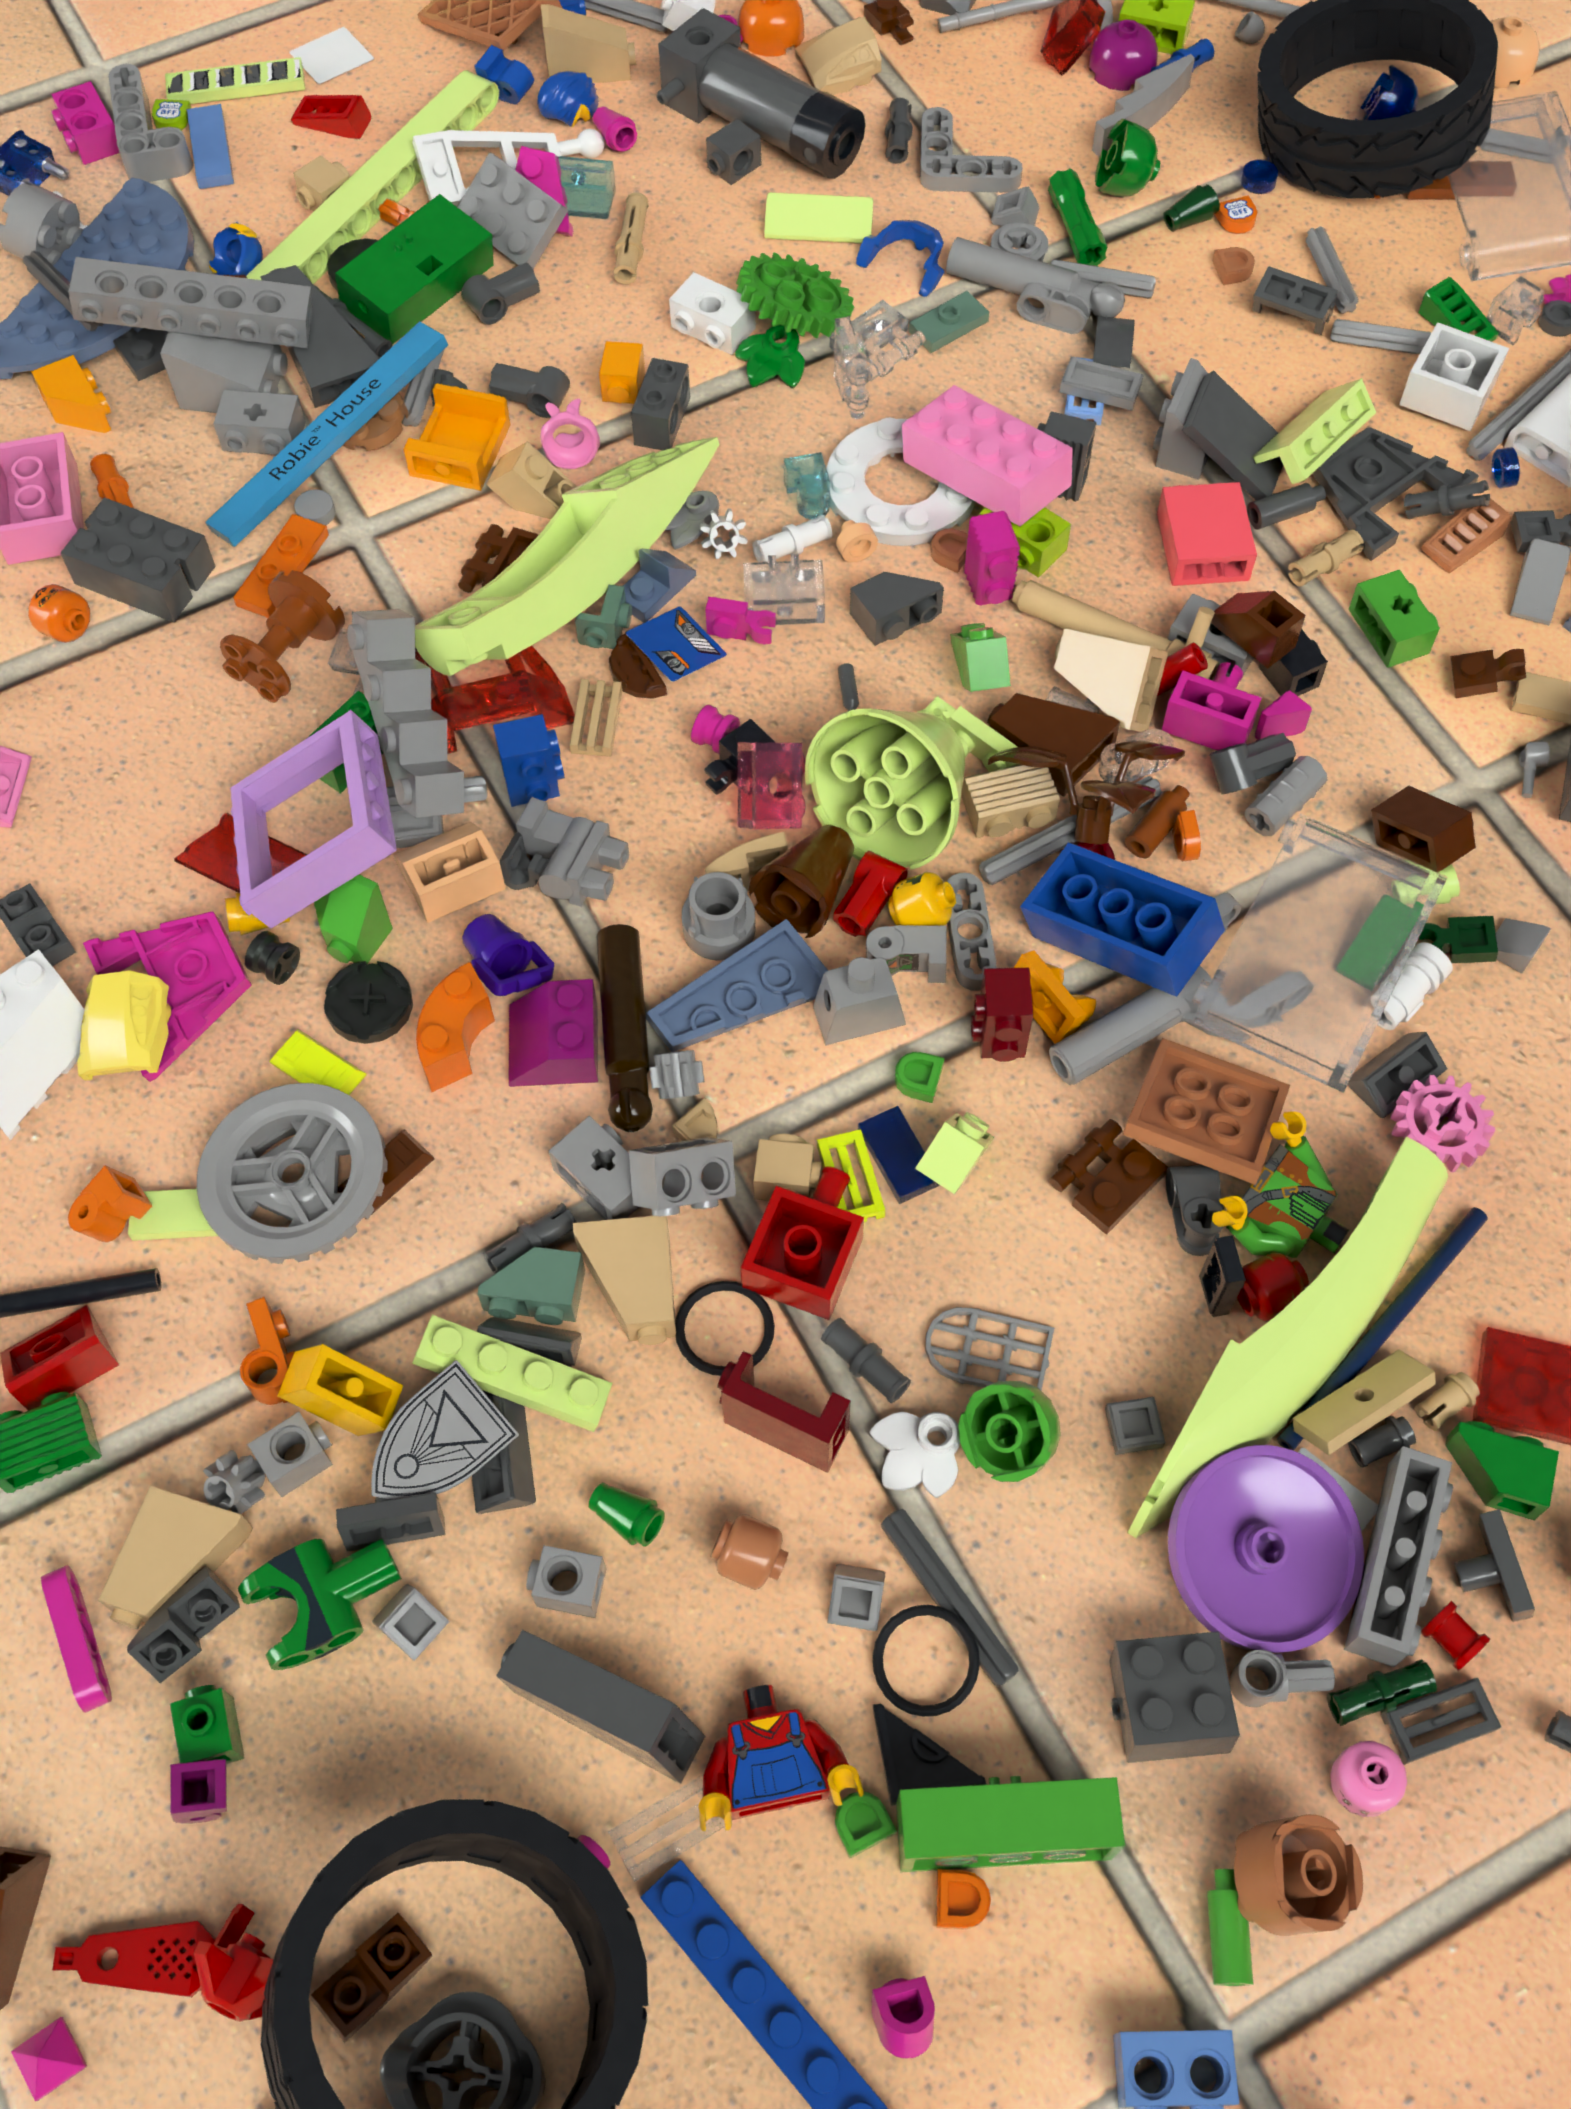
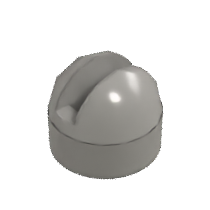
M1250 11L1240 22L1235 36L1247 44L1257 43L1264 35V21L1260 16Z

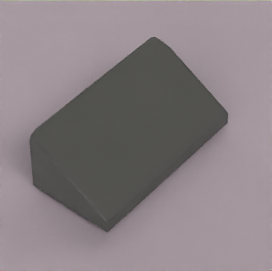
M1414 1032L1401 1037L1348 1077L1346 1082L1380 1118H1385L1393 1112L1400 1094L1403 1090L1408 1091L1413 1081L1418 1080L1425 1085L1430 1075H1435L1437 1078L1448 1068L1427 1032Z
M496 1317L487 1319L478 1326L477 1332L570 1367L576 1364L582 1340L581 1333Z

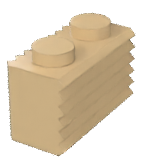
M1016 765L964 777L962 799L975 835L978 838L984 835L1001 837L1015 828L1021 829L1024 826H1030L1031 828L1043 827L1057 817L1060 798L1048 767L1038 768Z

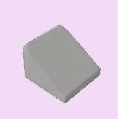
M1023 187L998 195L991 218L993 225L1003 226L1009 223L1022 222L1035 226L1039 204L1030 187Z
M1505 918L1496 931L1497 960L1523 973L1551 929L1540 924Z
M837 1564L827 1623L877 1631L886 1573L880 1570Z
M409 1584L404 1585L372 1621L379 1630L414 1661L450 1622L419 1591Z

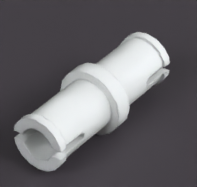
M819 515L817 518L797 526L788 524L783 526L781 532L754 541L752 545L756 560L760 562V565H766L768 562L788 554L792 556L799 555L803 552L804 548L823 540L831 539L832 527L829 520L825 518V515Z

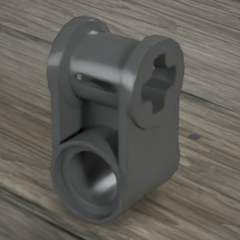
M1204 1165L1168 1167L1166 1170V1192L1168 1203L1172 1208L1179 1245L1185 1252L1191 1255H1208L1215 1239L1219 1238V1233L1223 1229V1227H1218L1212 1222L1214 1212L1224 1211L1223 1205L1219 1202V1199L1222 1198L1219 1172Z

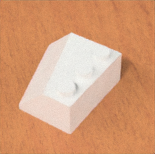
M39 949L0 974V1128L10 1141L21 1129L18 1125L32 1107L38 1109L48 1097L45 1093L60 1074H67L71 1070L80 1054L81 1025L84 1008Z

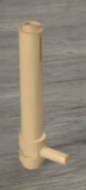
M1032 580L1028 582L1021 581L1016 587L1012 602L1017 604L1019 610L1062 629L1066 628L1167 651V657L1193 642L1202 648L1215 613L1210 608L1199 607L1187 642L1185 643L1178 639L1170 641ZM1202 650L1207 659L1208 668L1197 675L1213 681L1217 673L1219 661L1212 659L1211 653Z

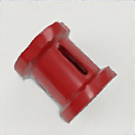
M1451 1600L1422 1628L1421 1634L1425 1638L1431 1636L1454 1659L1452 1665L1459 1671L1491 1639L1485 1633L1479 1635L1456 1612L1457 1605Z

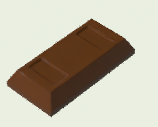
M405 1129L385 1145L384 1153L388 1161L387 1172H384L382 1179L385 1187L382 1196H376L372 1204L374 1208L373 1213L434 1160V1157ZM349 1178L338 1186L339 1193H343Z

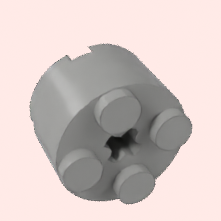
M27 183L21 184L12 191L4 204L2 211L7 213L8 216L5 225L0 223V243L6 251L21 259L25 255L30 256L32 251H37L54 265L61 258L62 253L82 234L83 229L80 228L77 206L72 201L34 184L31 186Z

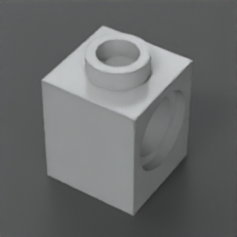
M297 1412L247 1444L268 1480L281 1497L333 1465L324 1451L332 1446L330 1440L318 1421L308 1425L300 1412ZM305 1444V1450L300 1457L294 1460H284L285 1453L291 1446Z
M543 1545L540 1560L533 1559L531 1562L526 1588L527 1590H532L531 1596L537 1607L595 1618L607 1569L602 1556ZM571 1571L578 1575L577 1581L571 1589L557 1591L552 1588L553 1579L560 1572Z

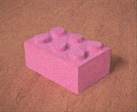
M64 432L0 443V550L7 564L60 556V552L79 528L84 529L78 467Z

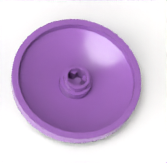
M1253 1445L1226 1452L1206 1464L1183 1486L1170 1517L1168 1554L1172 1575L1179 1593L1197 1620L1210 1632L1219 1631L1220 1639L1231 1645L1249 1651L1266 1650L1271 1653L1291 1652L1306 1648L1333 1632L1349 1613L1355 1602L1364 1568L1363 1537L1358 1518L1349 1498L1337 1481L1323 1467L1303 1454L1291 1449L1271 1445Z

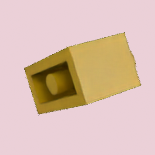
M320 1344L294 1353L277 1397L357 1436L386 1430L404 1385L324 1344Z

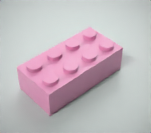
M955 385L902 423L903 460L905 463L993 512L1005 511L1009 520L1018 526L1023 525L1072 486V447Z

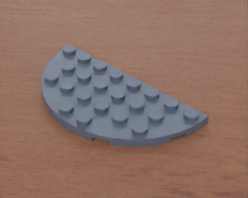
M131 178L124 183L117 195L103 207L101 213L93 222L83 229L82 234L62 253L61 258L53 266L69 282L72 276L75 257L186 271L185 266L188 257L194 254L192 229L183 209L167 191L139 178ZM38 282L29 294L20 300L19 305L0 323V379H11L14 373L33 371L71 355L75 356L78 364L84 363L115 348L113 340L133 328V330L139 332L143 328L104 323L103 326H97L95 331H89L78 320H74L73 315Z

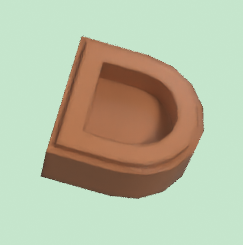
M1230 247L1214 250L1212 258L1223 285L1246 281L1252 275L1255 259L1252 253L1244 248Z
M953 528L938 531L931 541L930 551L934 562L958 573L965 564L968 534Z

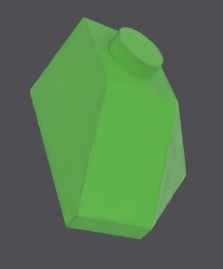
M361 875L355 876L314 902L320 930L327 945L326 949L332 957L342 963L366 961V964H368L393 929L378 883Z

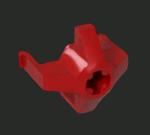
M238 1903L230 1912L214 1943L199 1941L194 1950L202 1991L201 1996L205 2004L219 2014L239 2022L262 2017L263 2000H265L264 1990L274 1960L262 1952L266 1945L262 1940L251 1934L244 1933L254 1912L241 1903Z

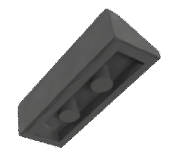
M483 1391L517 1431L519 1436L472 1475L475 1511L478 1514L531 1505L536 1502L525 1406Z

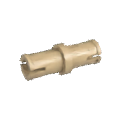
M1349 530L1331 542H1322L1316 545L1311 553L1288 566V570H1291L1288 573L1290 579L1295 585L1304 586L1323 573L1330 574L1334 572L1343 561L1363 551L1364 546H1361V544L1364 542L1361 535L1355 530Z

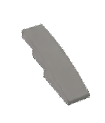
M1191 54L1136 79L1134 92L1116 100L1113 114L1096 121L1092 151L1100 157L1102 149L1109 150L1113 140L1107 137L1115 124L1122 118L1137 123L1147 130L1154 126L1176 105L1190 87L1195 58Z

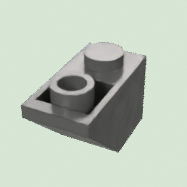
M883 572L850 588V615L874 646L888 639H896L903 632L921 623H928L941 614L944 587L940 582Z

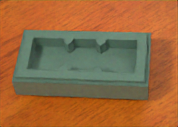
M965 291L910 321L909 333L930 353H933L989 322V311L968 291Z

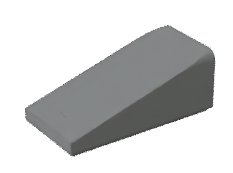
M1537 538L1531 540L1523 559L1510 612L1511 616L1550 625L1571 552L1569 546Z

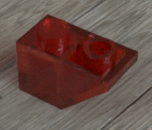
M1064 0L1053 8L1040 52L1043 54L1045 61L1050 66H1053L1061 76L1068 72L1100 33L1105 10L1096 0Z

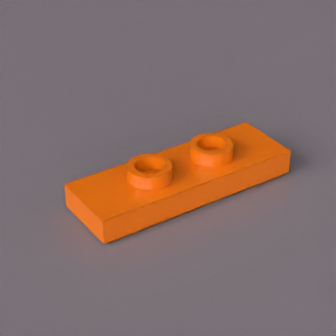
M292 514L233 598L236 606L269 618L276 610L268 594L269 584L281 571H284L285 576H288L292 570L303 573L329 536L327 526Z

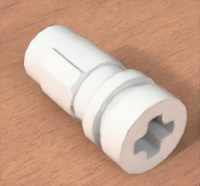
M1421 942L1400 962L1398 966L1399 971L1391 976L1366 1007L1367 1014L1374 1023L1383 1029L1394 1030L1400 1022H1408L1424 1004L1423 999L1425 995L1434 993L1439 985L1451 974L1453 970L1451 961L1436 946Z

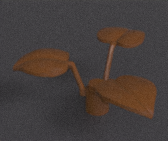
M1127 741L1115 744L1114 751L1125 754L1115 781L1112 783L1100 780L1081 782L1082 789L1100 795L1084 796L1083 803L1078 804L1070 766L1066 762L1067 756L1065 754L1039 747H1015L993 755L988 759V765L997 761H1005L1038 768L1054 767L1060 770L1064 776L1070 801L1069 814L1077 815L1074 839L1089 844H1105L1109 840L1111 816H1113L1115 803L1128 810L1131 814H1134L1144 802L1155 796V788L1123 781L1129 764L1138 758L1147 760H1168L1174 758L1175 761H1178L1185 756V750L1148 741Z

